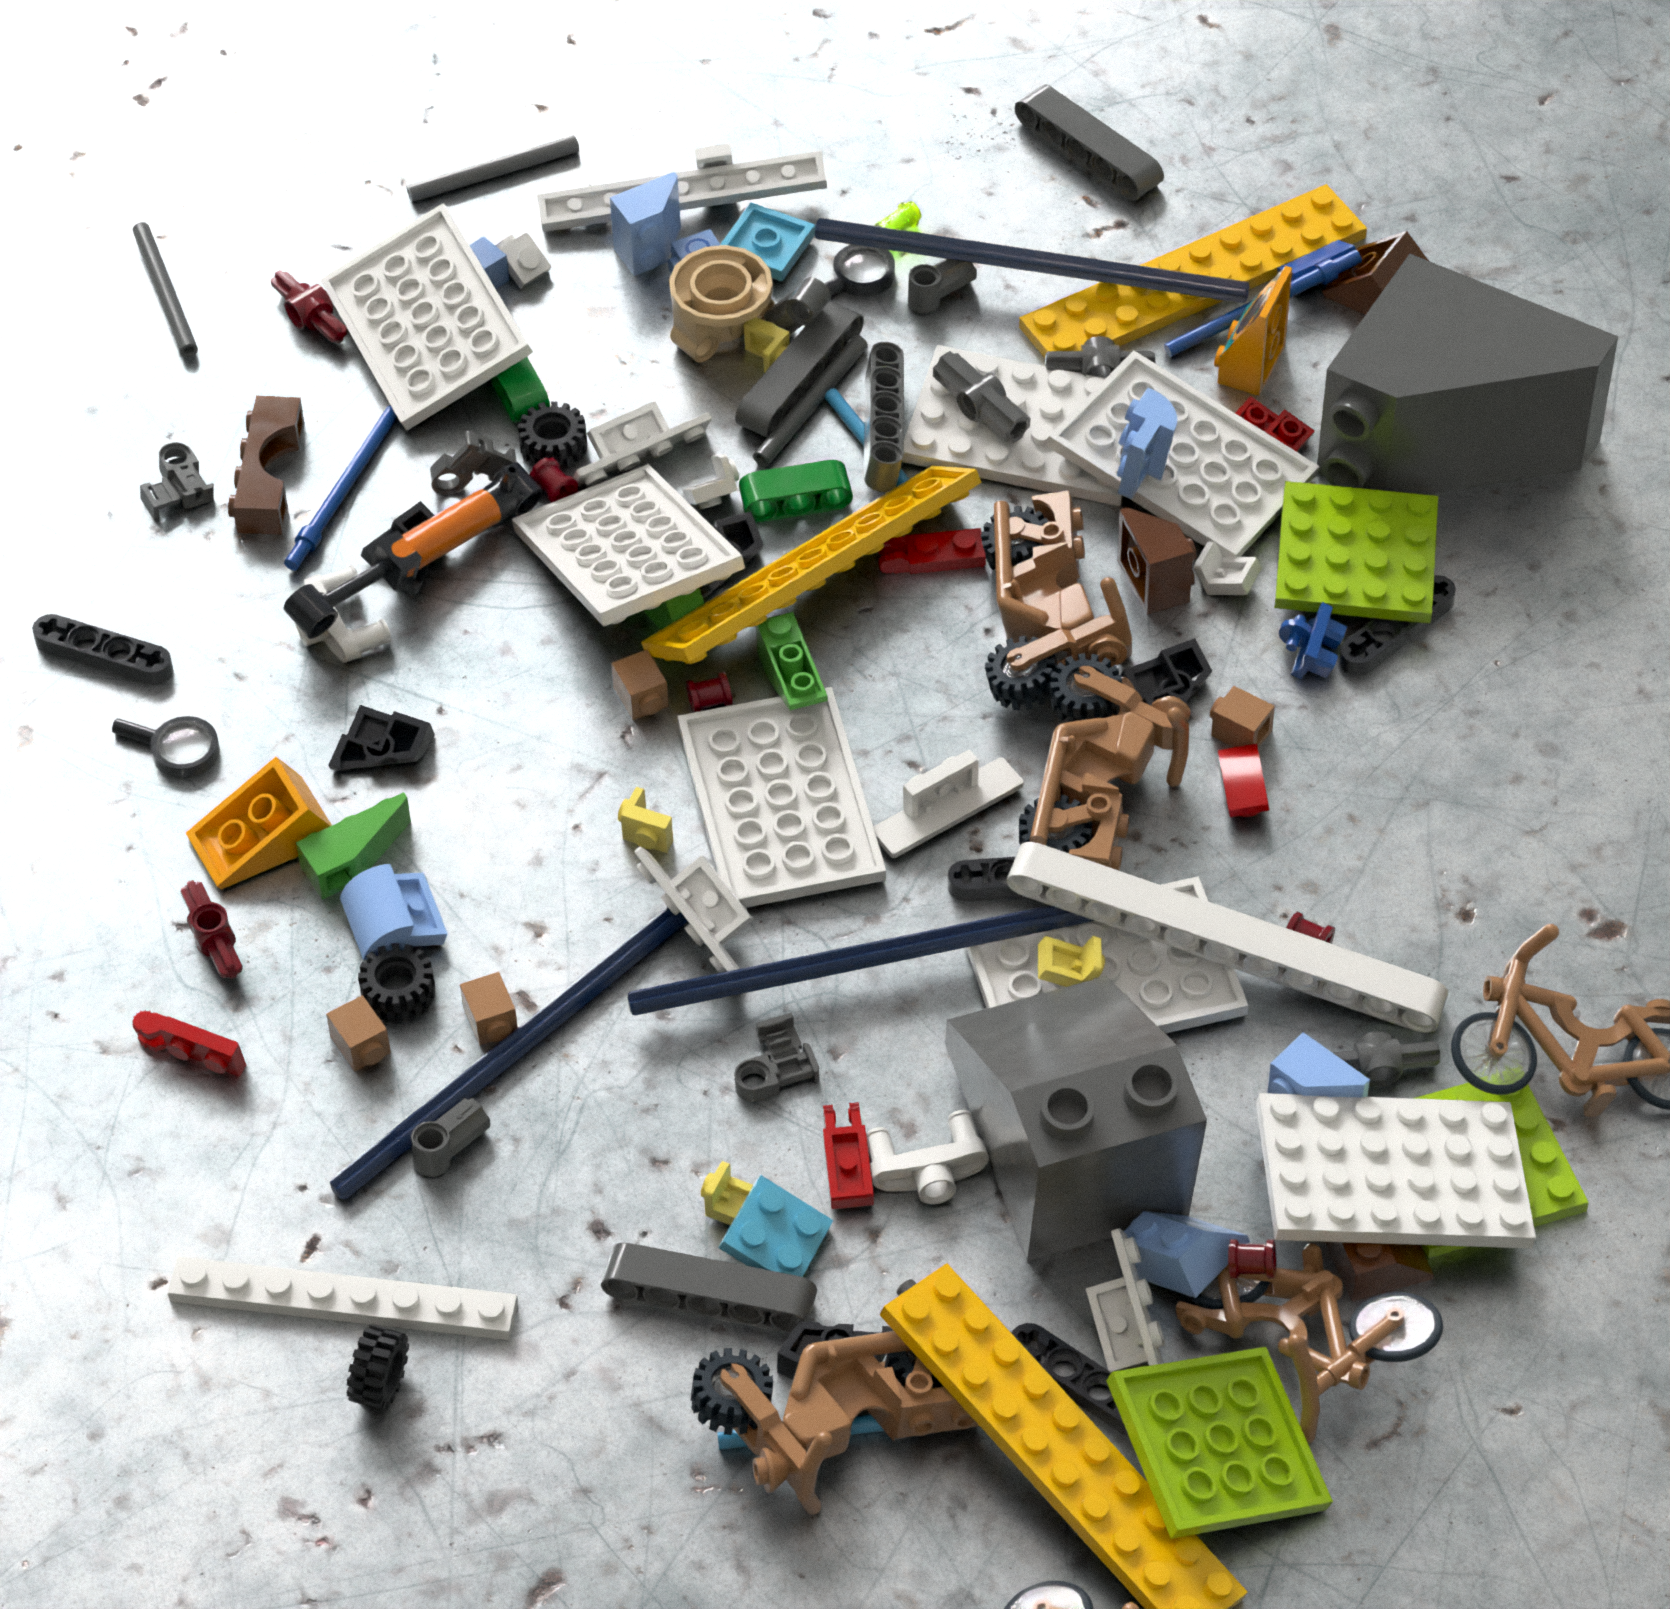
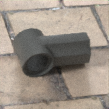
M944 259L935 265L920 264L910 269L908 275V306L918 313L935 311L940 305V298L975 280L977 269L973 263Z
M813 277L806 278L796 290L765 312L764 318L766 321L789 331L790 335L800 327L808 326L814 321L830 301V290L821 280Z
M464 1098L438 1120L423 1122L416 1126L412 1132L411 1140L413 1164L418 1173L428 1177L440 1176L445 1173L450 1167L451 1158L490 1128V1118L486 1115L482 1105L473 1098L470 1100Z

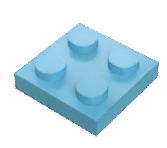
M750 202L720 245L745 248L756 254L769 267L771 277L783 281L815 236V224Z
M760 1175L718 1248L746 1266L803 1277L833 1220Z

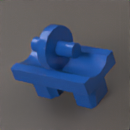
M1322 602L1316 618L1309 619L1307 623L1304 616L1297 615L1295 619L1285 620L1281 624L1279 637L1286 643V649L1294 652L1299 648L1291 672L1292 676L1302 679L1307 671L1327 678L1335 667L1338 655L1322 648L1321 644L1336 650L1344 638L1347 626L1330 618L1332 606Z

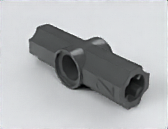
M951 351L942 355L938 363L933 367V377L956 397L960 410L968 419L975 421L980 418L1005 442L1010 441L1013 444L1023 438L1024 433L1030 427L1031 418L1006 396L1004 386L996 376L989 373L983 376L958 353L953 354Z

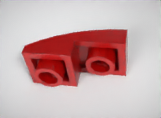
M1252 396L1235 412L1238 416L1296 452L1303 447L1315 432V430L1284 409L1278 416Z
M1257 743L1218 750L1229 816L1251 817L1259 812L1269 811Z

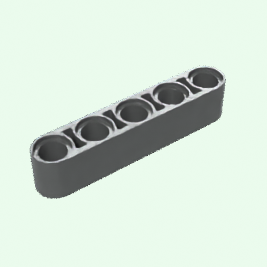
M1042 84L1015 103L1016 116L1026 128L1127 199L1136 201L1163 181L1164 172L1156 159L1053 87Z
M829 301L814 321L800 331L744 396L736 411V423L764 437H768L852 336L860 335L864 324L863 315Z
M878 342L872 346L865 375L864 481L873 490L888 492L897 485L904 456V353L894 343Z
M624 1242L617 1243L612 1247L601 1282L602 1290L607 1295L619 1300L786 1333H792L799 1321L809 1322L818 1291L812 1281L800 1276Z

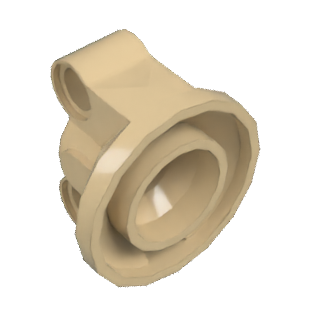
M728 245L704 247L687 254L675 265L669 279L674 322L670 338L673 343L693 360L702 363L713 356L719 343L741 337L744 334V323L755 317L766 321L764 318L765 312L775 305V302L771 299L773 283L769 267L761 257L745 248Z

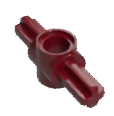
M276 271L270 283L285 299V311L294 326L300 330L306 327L312 331L318 330L330 342L341 343L348 334V330L333 315V304L326 290L317 283L312 286L308 283H299L286 271Z
M187 881L186 885L181 888L180 894L190 912L187 916V923L194 935L198 951L212 958L222 978H229L230 980L237 978V974L243 970V965L233 947L236 937L229 924L225 908L218 903L211 902L202 882Z

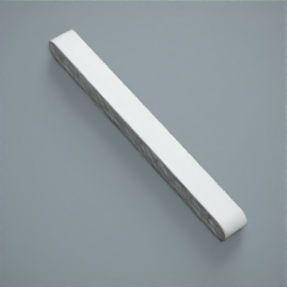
M1025 842L1020 845L1007 878V884L1010 889L1022 896L1417 1032L1430 1033L1438 1028L1448 996L1446 986L1433 978L1039 843Z

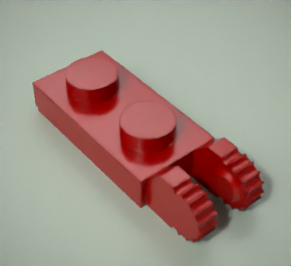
M981 528L892 537L884 542V548L877 552L879 555H883L878 561L880 571L886 574L907 572L919 574L984 567L986 565V556L982 545Z
M150 1010L140 1011L133 1016L132 1026L138 1035L137 1038L141 1046L144 1045L149 1050L158 1052L167 1048L168 1052L181 1060L195 1059L218 1074L228 1072L240 1077L247 1066L240 1046L236 1041L170 1016L166 1017L155 1012L151 1013Z
M859 1102L849 1103L848 1120L851 1126L835 1127L836 1113L833 1109V1104L823 1105L825 1126L823 1128V1142L831 1209L874 1205L866 1129L865 1125H862Z

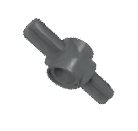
M1097 336L1088 339L1081 345L1080 351L1046 352L1045 367L1049 371L1064 370L1080 372L1084 376L1087 374L1107 378L1133 351H1120L1119 345H1115L1112 339ZM1136 351L1155 363V354L1152 351Z
M1381 1031L1361 1036L1354 1043L1353 1050L1332 1052L1369 1078V1087L1374 1088L1386 1087L1395 1083L1402 1076L1403 1069L1435 1066L1440 1063V1049L1436 1042L1400 1045L1397 1038L1392 1039L1390 1034Z

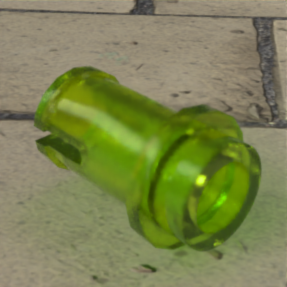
M900 202L897 210L881 221L876 222L874 226L906 230L909 227L915 228L918 226L919 220L922 219V214L914 202Z

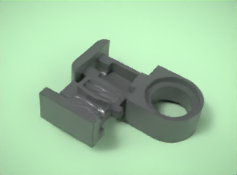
M466 431L464 433L466 444L453 457L444 453L430 467L432 489L437 494L444 496L457 494L473 480V472L475 475L485 474L488 476L489 481H493L497 474L507 465L517 463L515 450L510 448L506 453H500L494 450L491 439L472 431ZM444 474L456 475V477L451 480L438 479L441 475Z
M171 442L163 445L158 452L159 471L164 477L162 482L153 485L148 482L140 485V499L154 520L159 519V509L178 504L181 499L182 507L186 509L211 502L214 499V484L206 485L200 476L199 460L191 448L180 442ZM171 457H181L185 461L181 464H170L166 460ZM196 492H199V497H196Z
M792 1012L756 1023L760 1044L766 1043L768 1051H765L764 1055L744 1060L736 1067L734 1080L735 1090L739 1097L746 1101L756 1102L780 1095L779 1087L808 1078H813L815 1084L819 1082V1065L811 1046L808 1043H803V1052H800L802 1044L794 1027ZM756 1073L762 1075L765 1081L760 1086L749 1087L742 1082V1079L748 1074Z

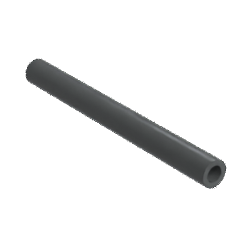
M575 135L567 136L406 185L407 194L411 202L422 200L580 151L579 143Z
M146 222L136 223L132 228L134 238L180 354L183 357H192L197 353L198 347L150 226Z
M860 335L852 336L753 454L757 464L767 467L825 399L826 392L833 389L868 347L863 337Z

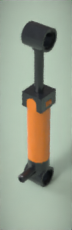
M518 462L507 465L491 483L403 535L397 530L377 542L370 568L327 593L319 592L312 584H306L296 590L286 600L283 610L309 639H314L326 632L336 621L338 612L333 608L334 606L382 578L385 579L394 591L416 579L418 570L512 514L520 516L530 511L541 500L544 490Z

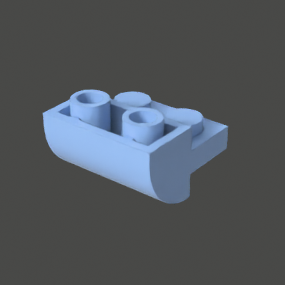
M1151 388L1146 389L1140 400L1133 399L1125 415V420L1129 421V423L1124 428L1119 440V445L1123 446L1120 458L1121 464L1117 471V476L1121 477L1118 494L1131 500L1147 474L1159 480L1162 479L1177 425V414L1171 402Z
M391 864L375 866L355 876L348 882L341 893L340 900L363 960H367L366 956L371 951L378 956V947L385 946L386 951L392 950L391 943H399V949L404 950L405 944L414 947L443 945L448 933L424 872L394 874Z

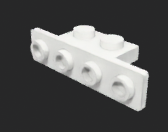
M656 401L643 405L589 429L587 435L600 460L576 470L573 478L578 482V486L584 483L587 487L594 486L607 478L606 474L616 469H619L620 472L628 471L636 467L640 463L639 459L652 454L653 458H657L671 451L673 444L685 440L686 443H691L700 439L706 434L705 430L712 418L709 412L673 428H669Z
M970 749L958 756L949 757L941 765L925 774L914 776L908 783L903 785V810L873 826L877 841L891 858H896L1022 789L1023 779L1002 757L979 768V759Z
M641 846L635 850V854L642 861L637 865L639 871L650 884H654L657 881L663 888L665 893L661 896V899L672 913L678 915L681 912L690 924L685 927V930L700 947L704 943L714 954L709 960L719 973L740 969L723 945L754 919L708 860L701 855L671 880L648 851Z
M1120 1228L1112 1230L1111 1234L1124 1277L1086 1288L1108 1370L1113 1372L1132 1369L1149 1364V1366L1162 1364L1163 1360L1159 1347L1165 1346V1340L1159 1322L1157 1320L1151 1322L1147 1305L1153 1304V1298L1147 1280L1145 1278L1139 1280L1135 1263L1141 1262V1256L1134 1237L1127 1238L1126 1233Z

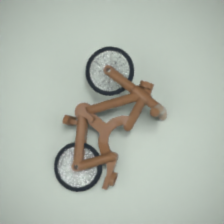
M1554 924L1545 925L1522 943L1507 962L1501 978L1497 976H1487L1485 978L1483 997L1485 1001H1498L1495 1013L1480 1012L1464 1019L1457 1026L1453 1034L1451 1053L1457 1070L1472 1086L1486 1093L1505 1095L1517 1092L1531 1081L1536 1071L1537 1053L1535 1045L1527 1031L1514 1020L1517 1015L1559 1070V1084L1567 1094L1575 1097L1583 1096L1591 1090L1592 1096L1583 1105L1585 1116H1599L1616 1097V1086L1630 1085L1634 1092L1647 1103L1661 1109L1670 1110V1029L1650 1028L1647 1024L1648 1022L1670 1024V1001L1655 999L1649 1001L1646 1007L1626 1004L1614 1015L1613 1022L1615 1025L1604 1029L1586 1026L1573 1014V1010L1577 1006V1000L1573 996L1525 983L1524 978L1530 960L1559 935V929ZM1527 1001L1548 1006L1552 1019L1567 1034L1578 1041L1572 1060ZM1625 1039L1629 1042L1624 1052L1623 1062L1592 1066L1599 1047L1613 1046Z
M1308 1243L1302 1251L1304 1266L1302 1271L1277 1268L1275 1279H1268L1266 1274H1240L1238 1279H1231L1228 1264L1196 1298L1186 1295L1192 1302L1201 1307L1179 1301L1175 1306L1177 1319L1180 1320L1183 1328L1192 1334H1201L1205 1328L1238 1339L1244 1334V1329L1250 1322L1261 1320L1275 1322L1286 1329L1290 1336L1279 1341L1278 1349L1280 1353L1293 1359L1299 1376L1302 1402L1300 1426L1308 1444H1311L1316 1437L1320 1413L1319 1396L1341 1382L1349 1384L1352 1388L1363 1390L1369 1380V1365L1375 1360L1405 1362L1419 1358L1436 1346L1443 1332L1441 1314L1430 1301L1411 1293H1384L1366 1300L1354 1311L1349 1322V1335L1352 1342L1347 1347L1337 1300L1343 1295V1283L1339 1277L1323 1269L1322 1251L1314 1243ZM1261 1296L1291 1299L1282 1306L1268 1303H1253ZM1321 1310L1331 1358L1309 1348L1306 1325L1301 1317L1306 1314L1311 1317Z

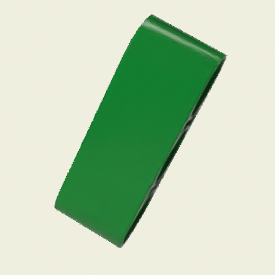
M525 357L490 379L493 388L514 424L521 422L520 418L523 414L528 416L527 410L533 407L536 411L539 410V403L545 402L546 407H551L546 389L528 357Z
M824 460L755 471L743 476L738 483L744 512H752L755 522H767L836 511L845 508L853 500V493L845 464L838 460Z

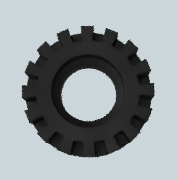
M551 401V407H546L545 402L538 404L539 410L536 411L531 407L527 410L528 416L522 415L520 418L521 423H518L520 450L523 453L524 460L526 462L530 460L531 466H534L543 458L553 457L560 464L561 470L562 464L570 468L573 466V459L578 463L583 459L582 453L586 454L588 444L584 416L580 415V411L576 407L570 411V404L564 402L562 407H558V401ZM548 433H562L565 435L556 440L540 438Z
M391 943L392 950L386 951L385 946L378 947V956L371 951L366 956L367 963L362 961L360 965L361 973H358L361 995L364 996L380 1020L387 1014L388 1022L395 1023L396 1016L401 1015L403 1022L410 1021L409 1013L411 1012L417 1018L422 1015L421 1006L428 1009L431 1006V998L435 997V981L430 959L428 957L425 958L424 952L419 948L414 953L413 946L405 944L404 950H400L399 943ZM393 976H407L413 980L410 985L399 990H389L381 986L386 979Z
M373 1324L363 1331V1337L360 1336L358 1340V1349L354 1350L352 1356L354 1357L353 1364L349 1366L348 1372H351V1374L347 1378L346 1386H349L346 1391L349 1401L383 1411L390 1407V1403H393L395 1400V1392H398L401 1385L399 1382L401 1378H404L405 1370L403 1369L408 1361L406 1353L409 1350V1344L407 1343L409 1338L405 1333Z

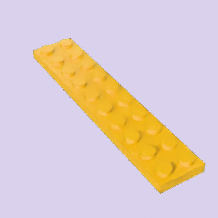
M1325 184L1145 262L1140 266L1247 281L1249 289L1272 280L1277 275L1278 267L1336 240L1354 244L1365 239L1367 227L1335 192ZM1099 282L1019 317V328L1045 358V354L1048 351H1080L1081 345L1088 339L1097 336L1108 337L1114 341L1115 345L1120 347L1223 300Z
M930 466L641 642L644 650H648L651 657L663 658L665 661L676 660L686 664H693L703 660L707 656L706 652L716 645L721 646L732 642L737 638L736 633L746 627H753L763 623L767 619L766 615L775 609L786 608L797 601L796 596L804 591L820 588L826 583L825 579L834 573L851 569L855 565V560L861 556L880 551L884 548V542L892 537L908 534L913 530L912 525L920 520L937 516L941 513V507L949 502H957L968 497L970 494L969 490L982 483L977 469Z
M948 1263L883 1307L880 1316L1145 1609H1232L1244 1599L1248 1591L1195 1534L1170 1538L1148 1482Z

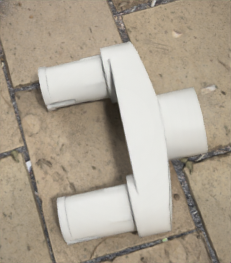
M351 564L344 569L324 576L317 574L304 579L305 585L312 584L319 592L327 593L358 575L355 566ZM338 613L334 624L326 632L314 639H309L295 624L298 634L306 647L324 640L330 650L343 663L361 657V653L392 642L390 630L384 619L352 631L350 628H346Z
M958 1110L949 1115L948 1125L954 1143L923 1148L898 1155L895 1154L887 1128L876 1127L866 1133L871 1159V1177L874 1186L880 1190L890 1192L917 1190L920 1200L930 1205L941 1204L951 1199L957 1189L955 1181L979 1172L986 1166L989 1160L984 1140L978 1137L971 1112L968 1110Z

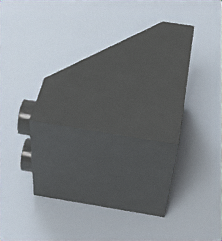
M1409 254L1327 368L1317 459L1319 469L1317 474L1326 477L1333 486L1428 495L1581 470L1601 439L1618 336Z
M1107 976L947 1019L945 1046L979 1136L984 1140L990 1165L1027 1261L1112 1238V1230L1120 1228L1124 1232L1143 1211L1189 1216L1207 1118L1177 1045Z

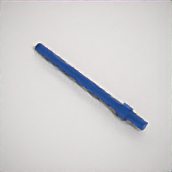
M1355 249L1333 261L1326 259L1316 264L1315 270L1291 281L1290 298L1319 283L1326 285L1338 279V274L1362 263L1359 252ZM1252 301L1165 343L1164 349L1167 355L1172 357L1229 329L1234 320H1240L1245 308Z
M391 405L385 408L310 523L303 526L295 537V546L284 561V565L288 569L296 571L308 552H313L322 540V531L398 418Z

